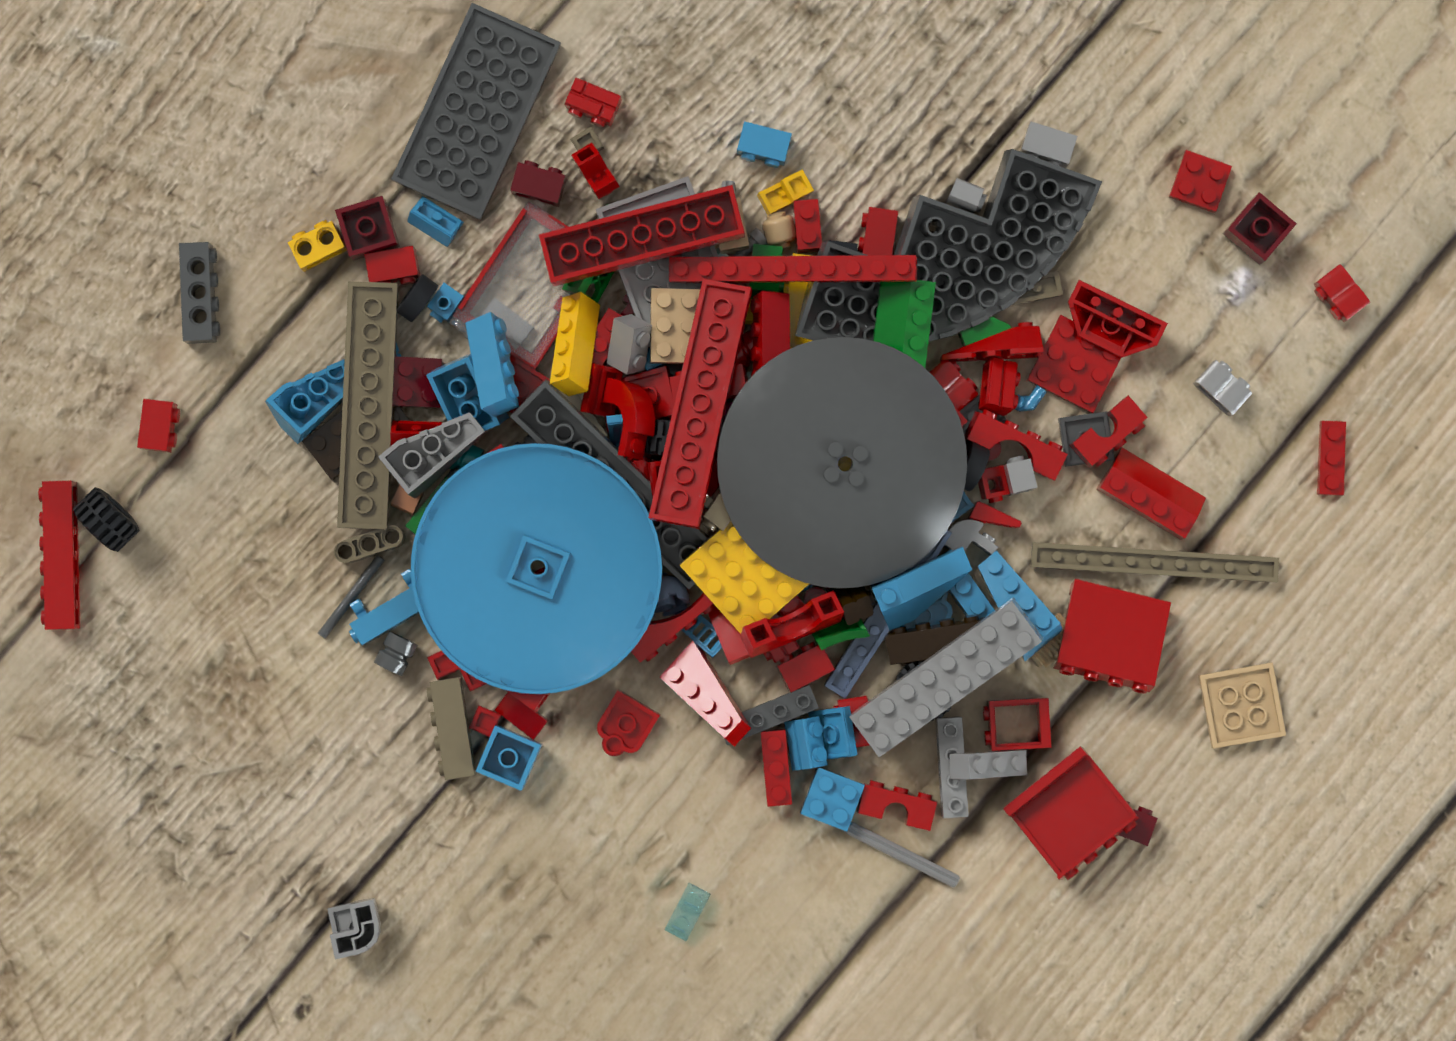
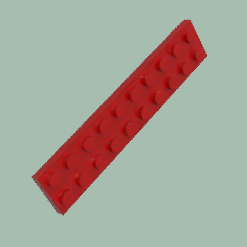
M707 279L702 280L648 517L650 520L699 529L752 294L751 287Z

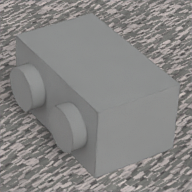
M1031 121L1020 152L1066 168L1070 162L1078 136Z
M632 314L614 318L607 364L627 375L645 370L652 325Z
M1018 456L1006 461L1007 464L1004 465V470L1010 491L1008 496L1032 491L1037 488L1031 458L1024 460V456Z

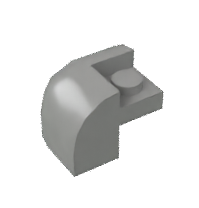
M375 898L358 900L327 908L332 928L330 939L335 960L361 954L369 950L378 941L381 933V922Z

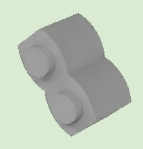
M956 178L946 204L973 214L975 211L979 213L987 195L983 194L984 188Z
M1215 360L1193 384L1226 415L1232 416L1252 395V392L1249 390L1250 385L1241 377L1235 378L1231 373V367L1224 361L1219 363Z

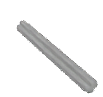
M854 822L850 823L846 832L848 835L951 887H955L958 884L959 875Z

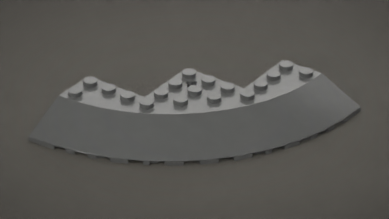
M1010 149L1004 151L983 217L923 195L913 196L894 255H916L917 280L936 282L929 342L953 336L963 330L983 323L993 315L1011 306L1023 294L1030 291L1057 264L1063 252L1071 245L1070 243L1077 232L1080 231L1088 212L1091 211L1102 181ZM933 222L932 226L935 227V231L932 232L928 228V224ZM825 241L821 243L817 256H856L866 254ZM808 282L795 336L812 341L834 337L862 338L873 341L880 282Z

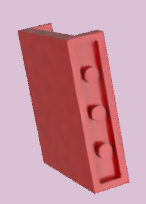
M1074 579L1070 585L1067 614L1057 661L1053 669H1057L1061 674L1068 676L1074 674L1082 675L1088 681H1106L1112 687H1130L1132 691L1144 694L1150 692L1156 683L1171 602Z
M1081 746L1003 808L1058 875L1057 878L1059 880L1066 878L1067 881L1079 872L1077 867L1085 862L1088 865L1098 857L1096 852L1101 848L1105 847L1108 849L1118 841L1116 836L1124 831L1127 834L1138 825L1135 821L1139 819V816Z

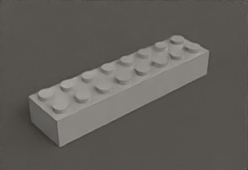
M1013 597L852 712L850 719L877 756L881 757L1040 644L1043 637Z

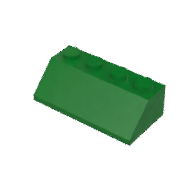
M917 280V282H880L873 341L901 351L925 368L936 282Z

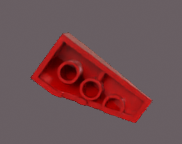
M1033 322L1018 323V327L1010 328L943 354L940 357V362L942 360H954L955 362L987 361L992 357L1003 360L1039 358L1043 353L1039 326H1033Z

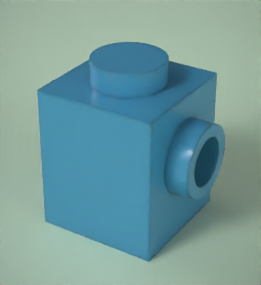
M443 283L427 305L431 310L429 315L440 323L443 320L450 323L464 296L446 283Z

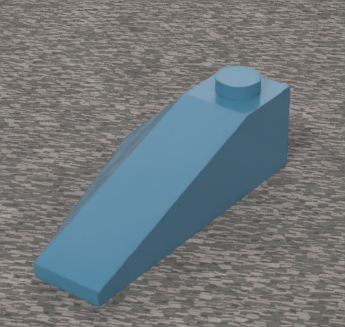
M345 359L331 364L321 371L305 375L302 379L282 385L266 399L265 402L279 426L297 444L315 430L343 402Z
M962 546L909 568L890 579L872 584L873 593L889 630L915 620L972 571V568Z

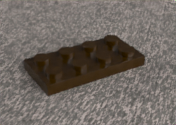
M393 406V420L410 421L400 407ZM342 411L302 440L303 444L332 481L340 473Z

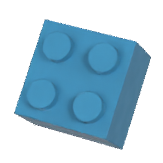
M495 725L475 772L522 791L543 744L502 726Z
M817 767L800 814L847 832L865 785L824 768Z

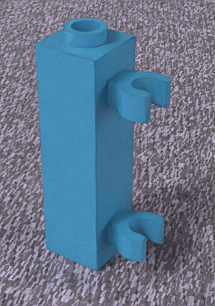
M411 569L401 573L409 589L374 610L367 612L360 599L350 603L351 608L358 617L357 620L349 624L352 628L349 633L356 644L360 642L361 645H366L419 614L412 589Z

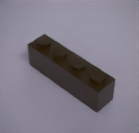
M978 614L965 616L962 621H954V618L940 620V624L930 625V622L915 624L916 628L906 629V626L902 625L892 629L885 635L890 665L928 659L985 617L979 618Z

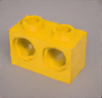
M327 220L314 225V229L307 233L301 231L293 235L292 240L287 242L303 272L347 251L336 225L332 221L327 222ZM327 233H332L334 236L333 241L328 245L323 244L322 237ZM304 244H310L312 247L311 252L305 256L301 255L300 248Z

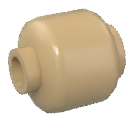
M785 211L767 215V219L762 224L767 244L782 246L783 248L791 246L790 241L796 238L793 217L786 215Z

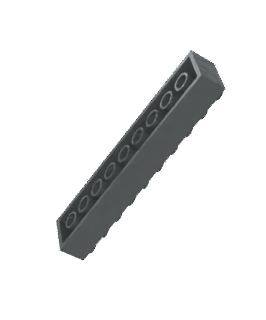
M547 379L511 414L510 417L537 443L569 447L584 452L611 467L635 490L650 513L653 500L650 479L628 457L618 455L619 449L557 388L552 386ZM652 520L659 539L662 564L690 589L695 582L680 567V564L710 537L700 527L696 529Z

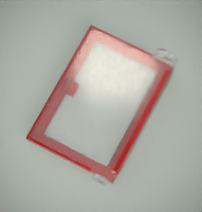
M535 200L534 203L528 201L449 321L453 328L468 336L465 323L492 312L497 317L502 318L506 324L507 331L505 334L511 348L510 355H513L535 370L556 340L562 297L571 295L562 290L564 284L552 286L539 234L569 226L545 212L547 206L538 200Z

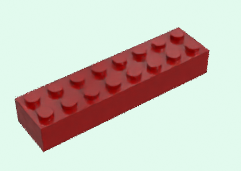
M733 185L546 232L539 234L550 282L554 287L745 238V232Z

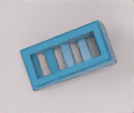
M700 614L697 616V622L686 631L684 628L681 630L713 658L722 646L718 640L711 649L707 647L717 634L713 625ZM702 622L703 624H705V626L695 636L692 632ZM710 629L712 633L704 642H701L699 639Z

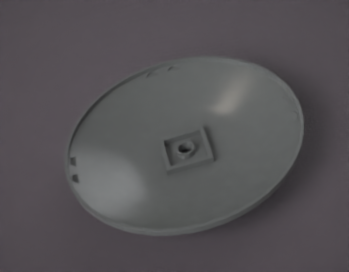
M834 337L813 340L786 350L768 361L752 375L735 397L727 412L718 443L717 476L720 493L729 518L741 538L752 551L776 570L796 580L821 587L855 588L872 585L890 579L915 565L935 547L948 530L957 513L966 483L967 449L964 432L956 409L943 387L931 373L910 356L893 347L862 338ZM844 456L849 457L852 461V466L847 471H842L838 467L839 459Z

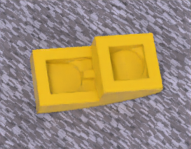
M802 169L759 192L757 197L767 215L793 204V201L804 198L812 193L814 189Z

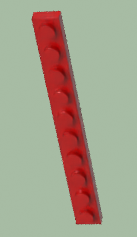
M917 256L669 257V282L702 283L703 279L724 283L917 282Z

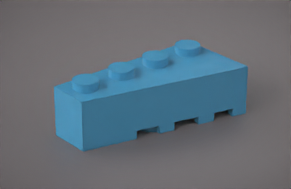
M997 550L978 565L981 576L997 607L999 608L1014 597L1042 635V642L1022 656L1024 661H1027L1063 631L1061 623Z

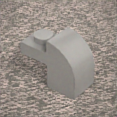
M963 520L954 524L949 529L952 534L944 545L948 550H955L963 546L965 551L972 542L988 555H992L998 548L994 544L996 540L986 532L982 535L979 533L984 524L976 520Z

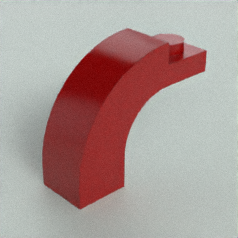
M607 378L602 402L616 405L623 417V429L618 455L643 460L647 436L654 437L655 413L652 401L648 393L641 386L631 382Z

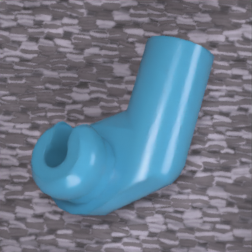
M1037 385L1029 396L1018 395V404L1015 410L1019 412L1034 410L1047 392Z

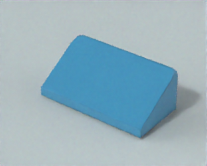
M424 196L412 208L407 219L408 223L446 247L450 245L464 223Z

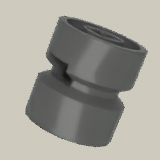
M389 631L383 642L385 649L379 650L374 663L397 675L403 676L408 666L406 659L413 656L418 645Z

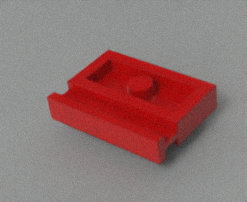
M592 363L588 391L583 394L580 412L604 417L615 415L616 405L602 401L607 378L621 380L623 372L613 367Z

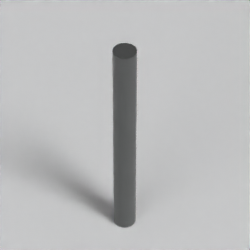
M376 555L319 630L318 634L324 639L327 638L349 609L350 603L355 601L385 560L382 557Z

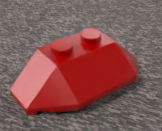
M1078 280L1068 300L1078 337L1121 358L1157 346L1168 324L1081 280Z

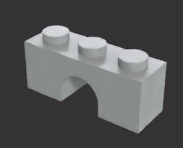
M1026 750L949 754L950 779H982L1027 775Z

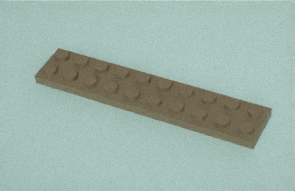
M348 281L337 528L387 530L390 471L378 456L391 446L390 432L393 421L398 283Z

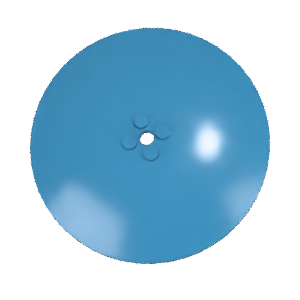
M530 443L508 446L486 453L459 469L441 486L426 507L419 522L411 554V581L420 617L432 639L452 662L474 678L491 686L518 693L547 694L571 690L588 684L606 674L628 656L642 638L654 615L662 583L661 548L654 523L648 518L649 512L644 503L627 481L611 467L584 452L554 444ZM540 560L545 564V571L542 574H535L532 571L531 564L533 561Z

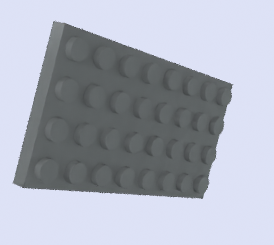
M471 3L391 180L481 221L560 49L561 42Z

